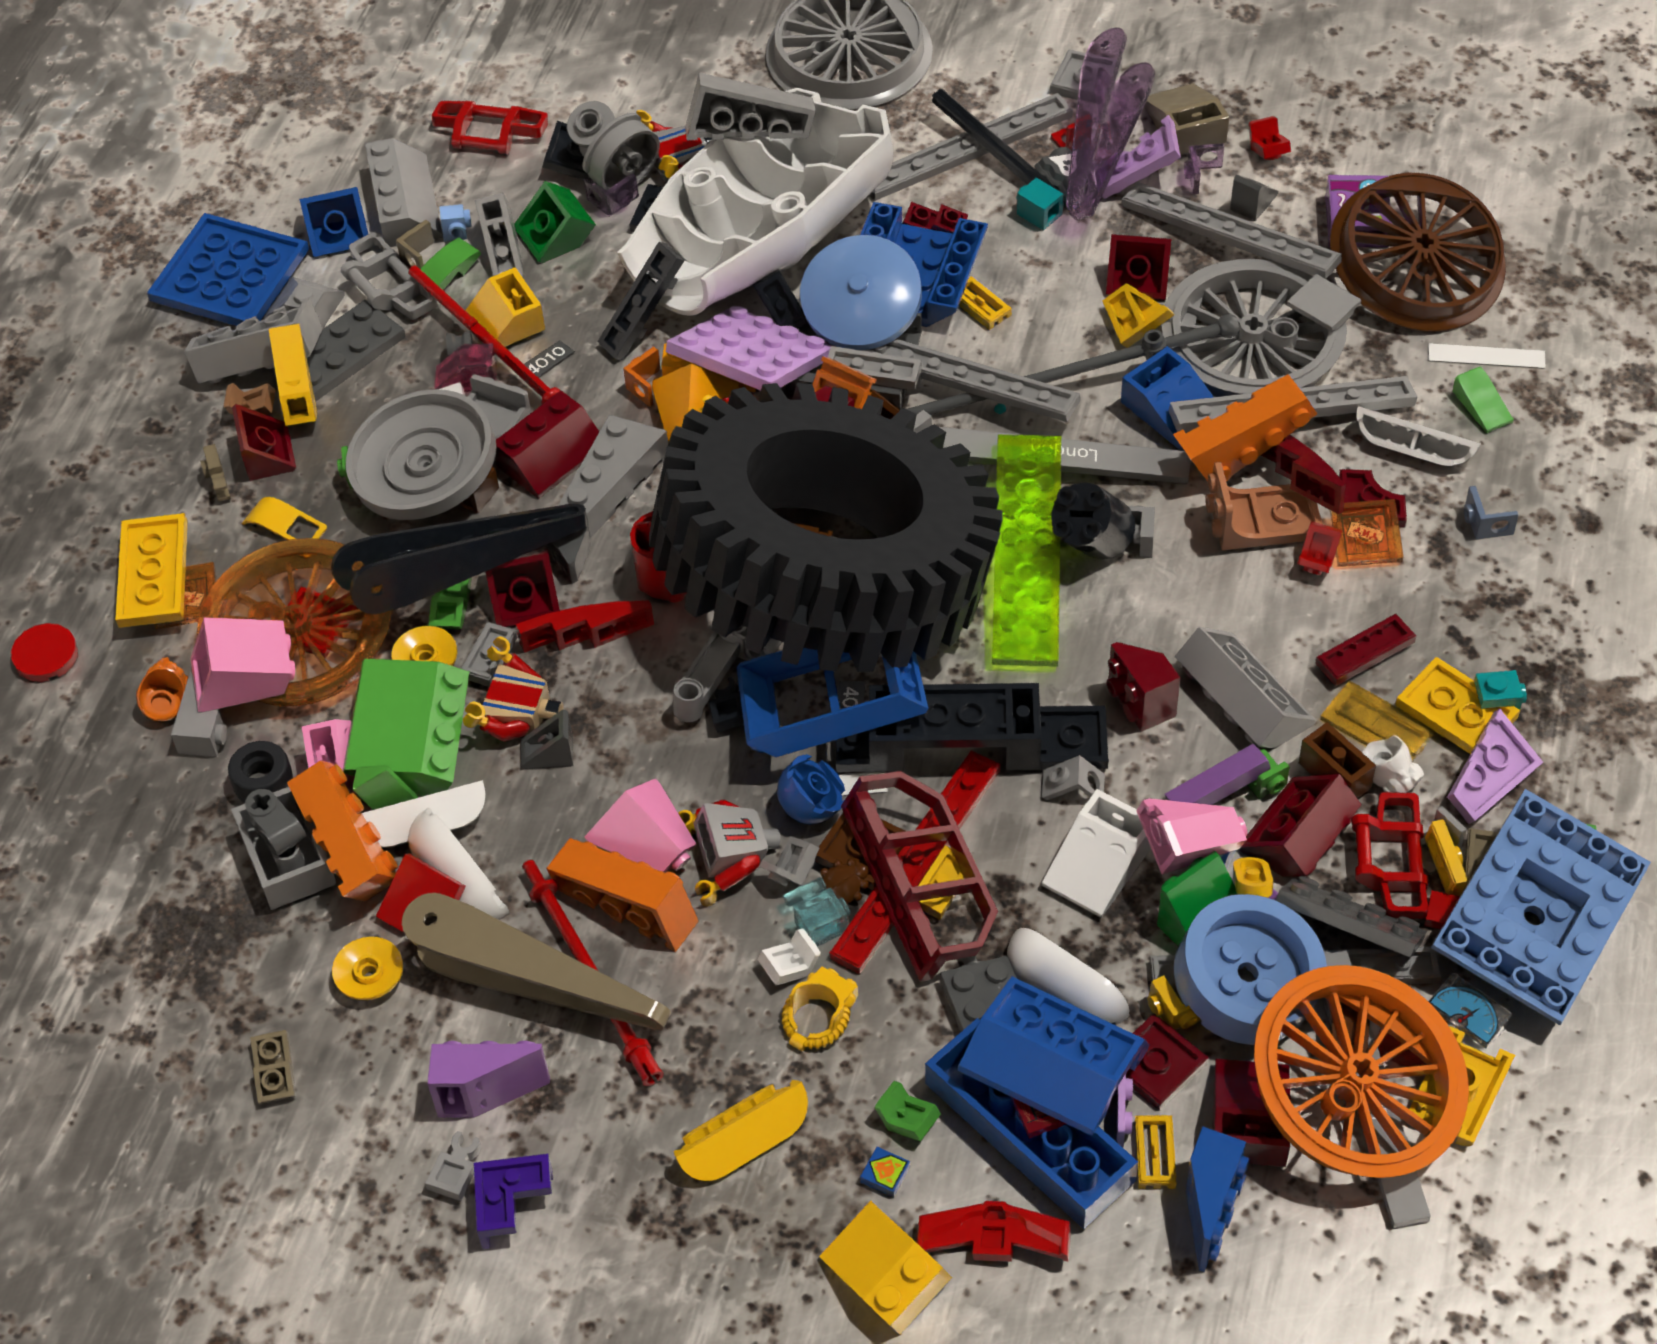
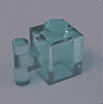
M821 877L783 894L786 905L788 907L793 905L794 920L797 928H803L817 947L841 936L848 927L847 918L851 914L847 903L842 897L838 899L831 888L826 889V885Z

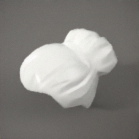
M1396 735L1385 740L1370 742L1362 751L1365 756L1376 764L1373 782L1382 787L1384 792L1407 793L1424 776L1422 768L1412 762L1406 744Z

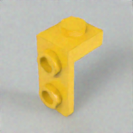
M1165 976L1151 981L1147 1001L1152 1013H1155L1157 1017L1160 1016L1174 1030L1179 1027L1188 1029L1199 1022L1200 1018L1189 1005L1185 1007L1181 1003Z

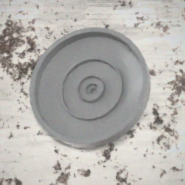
M440 389L409 393L377 409L358 428L350 442L346 455L347 477L360 501L371 511L381 516L398 520H415L435 516L463 502L483 483L491 470L496 454L494 430L483 409L475 401L463 394Z

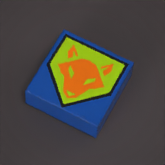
M876 1147L860 1176V1183L894 1197L910 1169V1161L880 1147Z

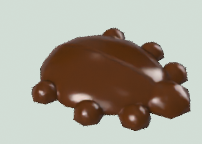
M853 858L848 859L847 864H842V861L837 859L834 861V867H831L829 870L823 868L820 871L822 876L821 890L824 898L831 904L839 906L841 910H846L848 903L853 900H861L860 889H866L869 886V882L864 879L868 875V867L862 863L856 865V861Z

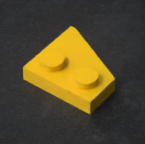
M1127 283L1102 300L1120 343L1126 348L1142 339L1147 331L1156 329L1174 316V313L1168 307L1159 304Z

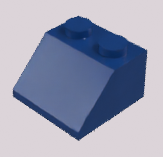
M357 187L299 199L313 257L349 250L351 243L368 235Z

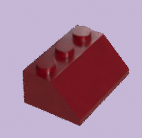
M560 390L496 439V465L505 474L540 499L581 466L598 436L599 430L583 406Z
M1340 774L1292 777L1247 834V840L1239 850L1248 857L1265 860L1268 862L1270 870L1282 877L1307 876L1315 870L1316 863L1322 855L1334 845L1336 837L1343 828L1351 823L1353 815L1362 804Z

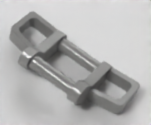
M372 232L349 245L353 260L342 265L341 273L347 280H352L367 296V301L373 308L390 311L396 309L409 319L414 320L439 306V302L408 274L409 269L400 261L399 254L390 248L377 232ZM372 246H378L381 249V253L366 261H363L359 253ZM391 268L404 281L403 284L390 291L376 289L369 282L370 279ZM421 294L427 298V300L413 307L405 304Z

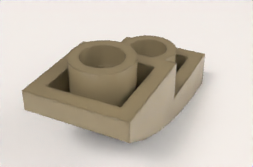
M282 1030L250 1037L258 1104L295 1097L288 1032Z

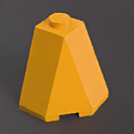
M689 364L653 380L652 389L664 430L667 431L668 441H670L671 433L675 426L682 428L684 416L690 410L694 409L702 413L699 411V408L704 406L702 401L704 396H717L720 399L728 398L731 390L738 389L739 382L694 364Z

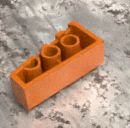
M1287 374L1253 392L1249 401L1245 403H1238L1236 401L1226 406V413L1212 420L1207 416L1197 421L1199 427L1187 433L1182 429L1173 435L1207 482L1208 474L1213 473V466L1216 462L1222 463L1227 482L1231 476L1245 466L1252 464L1260 455L1273 446L1280 444L1285 437L1296 429L1306 425L1310 419L1317 415V412L1294 380Z
M320 760L288 781L287 784L303 817L309 823H315L316 827L312 829V835L316 843L323 850L329 852L331 856L325 862L330 872L336 873L343 881L338 886L342 896L367 901L391 885L396 874L395 869L398 868V865L390 852L387 850L384 852L378 840L381 839L377 828L372 822L369 821L367 823L361 813L364 807L356 794L353 792L350 794L344 784L347 781V777L343 770L337 764L333 765L332 763Z

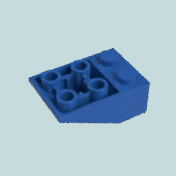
M1167 346L1122 377L1121 403L1176 448L1184 451L1173 435L1177 430L1169 413L1170 402L1213 398L1214 396L1192 366Z
M1202 1127L1190 1158L1185 1191L1198 1268L1202 1272H1205L1209 1259L1216 1262L1223 1242L1224 1229H1228L1235 1209L1233 1206L1236 1197L1240 1196L1247 1176L1245 1173L1250 1158L1244 1156L1246 1141L1206 1127Z

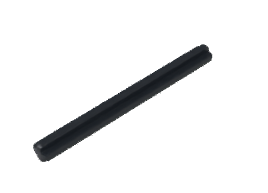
M939 89L933 93L932 102L1026 185L1035 178H1038L1058 190L944 89Z

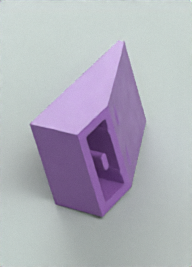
M447 1041L443 1044H432L427 1084L438 1118H475L550 1083V1075L542 1044H535L531 1041H519L516 1044H499L494 1041H483L480 1044H462L457 1041Z

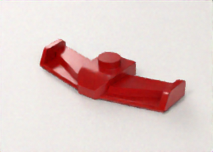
M985 1201L982 1204L920 1215L916 1243L927 1253L973 1244L974 1260L1012 1262L1013 1246H1017L1069 1262L1070 1221L1008 1205L1005 1201Z

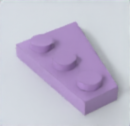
M1169 115L1161 120L1163 126L1152 135L1146 132L1139 138L1140 144L1131 152L1123 151L1096 173L1098 192L1104 199L1121 192L1131 184L1147 178L1155 171L1169 166L1181 158L1175 123Z
M1501 709L1493 712L1447 796L1468 824L1476 821L1543 763Z

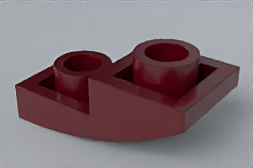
M911 202L902 224L954 233L958 219H967L969 214L942 204L939 211H935Z

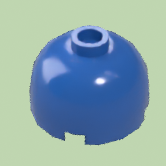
M806 754L795 758L784 769L779 777L777 795L787 815L800 823L812 825L826 822L841 810V805L844 800L842 801L841 794L845 791V787L839 775L828 763L821 760L817 764L809 760L812 757L811 755Z

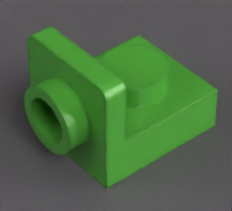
M1264 748L1260 751L1268 759L1271 769L1260 774L1257 780L1247 785L1258 799L1268 794L1274 795L1280 792L1287 785L1290 769L1286 762L1278 765Z

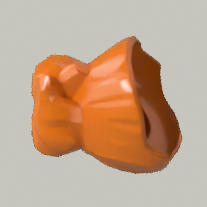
M168 657L162 658L148 669L136 691L137 705L142 714L157 722H165L176 718L188 680L184 670L177 666L175 662L170 661Z

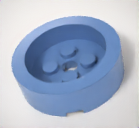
M1239 894L1212 902L1195 917L1177 949L1174 960V978L1178 993L1185 1007L1190 1006L1193 1012L1202 1020L1201 1024L1206 1029L1224 1039L1254 1045L1260 1018L1273 996L1295 977L1317 968L1326 967L1327 963L1317 935L1309 924L1295 911L1267 897ZM1246 967L1256 980L1252 982L1244 981L1238 975L1237 970ZM1319 999L1309 1002L1313 1008ZM1299 1009L1293 1010L1286 1018L1296 1028L1306 1019ZM1280 1032L1279 1040L1285 1038L1286 1035Z

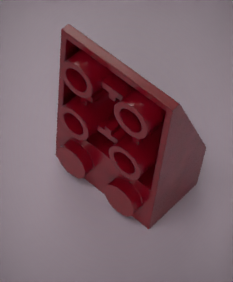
M1215 1059L1212 1130L1246 1141L1244 1156L1250 1158L1249 1164L1286 1167L1290 1142L1275 1126L1265 1108L1258 1087L1255 1062ZM1278 1064L1280 1078L1289 1079V1065ZM1285 1089V1092L1291 1101L1290 1089Z

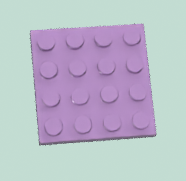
M732 306L668 340L666 353L761 390L763 384L777 383L781 388L823 363L821 361L822 356L828 357L830 347L834 345L824 342V339L821 337L803 334L795 327L776 325L771 318L749 313L744 307Z

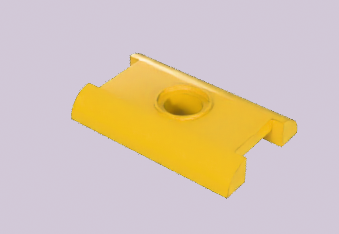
M1450 1026L1464 1057L1469 1085L1467 1111L1455 1144L1472 1146L1515 1055L1500 1048L1496 1057H1492L1462 1043L1465 1032ZM1426 1075L1419 1090L1436 1095L1434 1076ZM1413 1101L1409 1110L1431 1124L1435 1112L1434 1106Z

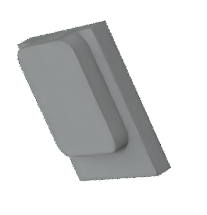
M1315 274L1287 301L1288 307L1331 332L1341 327L1361 304L1360 298L1318 274Z

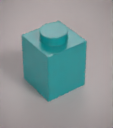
M1035 178L1018 191L1016 196L1017 215L1044 231L1062 216L1063 193L1040 179Z

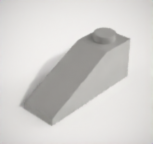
M504 193L475 200L493 276L516 267L521 276L524 277L516 228L510 204Z
M191 667L171 737L178 754L217 757L220 745L225 744L227 739V726L223 724L219 709L198 712Z

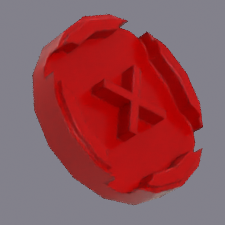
M51 623L35 625L27 629L15 640L11 649V660L19 675L29 681L36 682L50 681V677L56 675L60 677L66 674L74 666L78 657L76 640L70 630L59 624Z

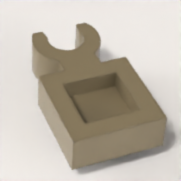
M215 444L204 446L203 450L206 459L200 462L205 479L212 478L218 502L230 499V493Z

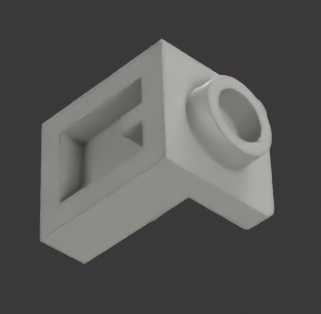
M1129 506L1135 517L1134 544H1140L1139 557H1152L1155 507Z

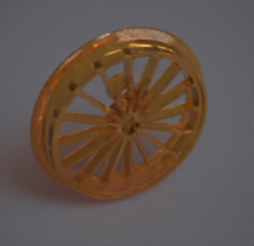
M301 538L265 546L233 564L221 575L208 592L198 618L197 637L203 618L253 620L270 618V620L283 621L285 634L290 635V660L293 661L298 647L303 680L289 682L285 694L256 701L275 706H302L326 700L346 690L359 680L361 665L364 659L377 658L389 629L392 610L381 614H367L357 609L336 614L353 604L350 592L326 605L341 588L334 579L312 604L322 571H331V563L335 553L345 544L326 539ZM361 561L355 562L352 570L357 571L361 569L363 563ZM313 568L302 605H299L294 571ZM284 572L288 573L292 605L287 607L267 581V579ZM258 584H262L276 604L269 601L258 602L246 596V594ZM382 585L372 587L371 593H378ZM238 603H242L250 608L248 617L231 616L230 614ZM363 620L360 630L334 627ZM326 637L357 641L352 652ZM304 642L326 671L325 673L309 678ZM313 642L326 647V649L340 655L345 660L331 668Z

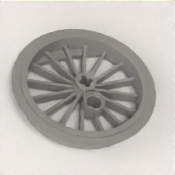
M794 0L782 12L776 27L768 39L766 62L772 77L785 91L801 88L819 93L822 103L846 109H859L862 105L873 107L884 104L911 90L926 74L931 63L933 48L928 30L920 21L915 9L906 0ZM850 8L861 9L852 26H850ZM836 9H846V26L835 12ZM870 10L876 11L874 15L865 20ZM827 12L832 22H830L829 20H827L819 14ZM887 17L893 18L892 20L882 22ZM808 19L816 25L804 23V21ZM898 29H902V31H903V32H891V31L898 30ZM793 31V32L802 33V34H806V35H790V34H791V32ZM891 43H909L911 48H906ZM784 47H804L788 53L784 51ZM881 53L903 58L904 60L897 64ZM865 56L888 70V72L876 75ZM811 57V60L802 67L794 64V62ZM858 60L868 79L852 81L851 62ZM841 61L847 62V81L830 80ZM816 69L826 70L823 77H817L811 73Z
M1262 259L1223 261L1194 272L1185 278L1168 297L1165 306L1174 313V316L1161 324L1162 334L1165 338L1204 327L1196 325L1197 320L1209 325L1217 323L1220 318L1219 316L1200 308L1203 300H1206L1222 316L1232 314L1237 317L1240 331L1233 338H1224L1218 335L1211 337V339L1171 348L1192 366L1215 397L1253 393L1287 374L1290 375L1299 388L1314 386L1340 357L1346 341L1347 327L1345 322L1337 330L1331 332L1314 321L1297 324L1295 320L1303 315L1294 309L1278 318L1272 319L1287 298H1291L1313 276L1278 262ZM1238 289H1257L1253 314H1247ZM1269 290L1279 293V297L1265 315H1259L1261 291ZM1230 291L1240 318L1215 294ZM1322 331L1325 340L1298 337V335ZM1220 349L1201 360L1194 354ZM1294 349L1319 351L1320 353L1314 359ZM1248 352L1244 378L1229 375L1244 354ZM1252 353L1255 354L1264 379H1249ZM1234 354L1221 372L1211 367ZM1265 357L1284 376L1272 378ZM1281 357L1303 366V368L1295 371Z

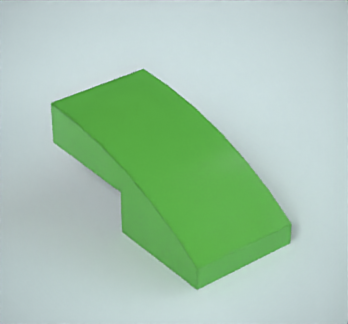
M458 237L431 257L421 270L444 290L457 273L464 276L482 253Z
M472 578L437 592L435 596H432L428 626L442 629H462Z

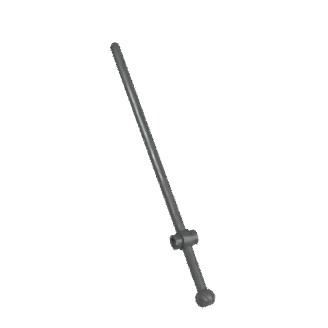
M1225 314L1215 324L1165 338L1159 330H1149L1145 333L1142 344L1023 377L1048 383L1142 356L1148 360L1167 346L1175 348L1218 335L1224 338H1233L1239 333L1240 327L1236 316ZM966 392L911 407L907 410L915 414L924 410L929 415L987 400V398Z

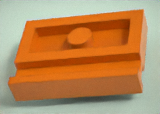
M822 356V367L820 370H817L812 383L814 391H818L825 385L830 388L847 389L848 396L854 399V407L862 409L868 395L871 396L872 392L869 391L872 383L875 384L877 379L836 360Z

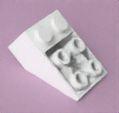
M1096 789L1078 814L1041 886L1102 918L1151 849L1136 812L1137 809Z

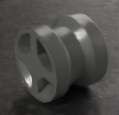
M471 331L464 332L458 336L453 333L446 334L447 354L450 364L456 363L460 359H465L467 362L474 361Z

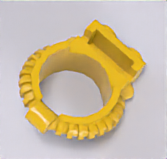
M823 966L816 973H809L807 981L798 983L792 989L782 1009V1025L786 1035L790 1038L789 1045L803 1052L806 1047H809L811 1050L813 1048L819 1049V1047L825 1048L827 1045L833 1044V1041L836 1042L846 1030L851 1015L850 1009L859 996L857 983L850 978L844 979L834 969H826ZM809 999L828 1001L836 1009L831 1017L829 1028L820 1033H810L807 1038L799 1034L798 1026L794 1021V1015L797 1010L809 1004Z

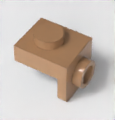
M234 383L227 385L224 408L233 415L232 407L234 404H238L269 415L273 411L276 390L267 383L243 392Z

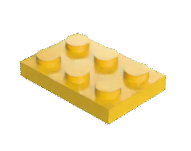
M1435 657L1397 697L1395 706L1469 754L1473 751L1493 712L1501 709L1512 724L1520 713V710L1515 706L1481 709L1474 680L1438 657Z

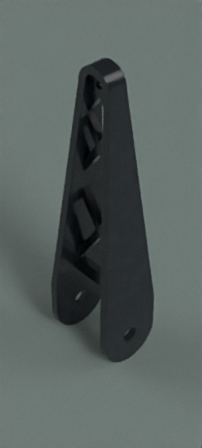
M565 504L376 534L343 545L332 559L331 573L339 586L350 591L353 603L362 612L367 614L385 613L408 606L584 529L588 525L586 508L581 504ZM361 561L363 563L361 569L353 571V564ZM382 585L378 593H371L372 587Z

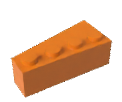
M569 838L546 868L551 879L556 880L559 886L558 890L593 909L599 904L601 909L610 918L619 923H622L624 919L631 921L639 927V933L649 939L654 934L666 940L665 947L674 952H677L699 922L683 887V881L675 873L670 871L665 873L652 868L643 861L637 863L625 858L618 852L612 851L610 853L599 849L591 842L585 841L583 843Z

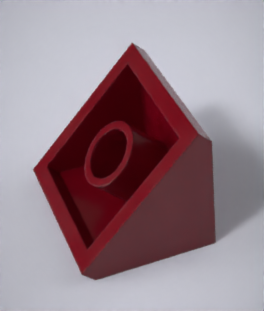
M1111 234L1106 295H1111L1127 283L1151 298L1166 299L1172 239Z
M234 404L232 411L237 437L249 481L293 472L296 469V463L288 426H285V422Z

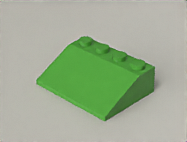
M364 659L361 665L343 772L355 776L357 767L387 765L418 796L423 797L448 790L454 780L470 671L435 661Z

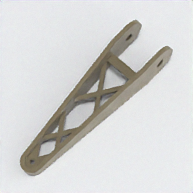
M428 893L414 899L404 911L402 927L405 935L410 942L417 946L418 956L424 966L438 974L460 982L658 1031L664 1029L671 1015V1011L660 1002L637 992L462 901L439 893ZM436 916L437 921L429 926L425 925L427 917Z

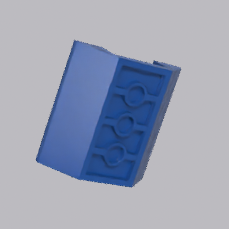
M873 202L860 235L885 238L899 245L910 255L916 264L922 285V300L918 313H921L922 326L929 327L956 313L986 234L988 223L959 218L954 233H947L902 224V207Z
M1012 976L982 1016L957 1071L1093 1136L1107 1114L1114 1091L1129 1069L1135 1071L1148 1051L1149 1043L1131 1032Z

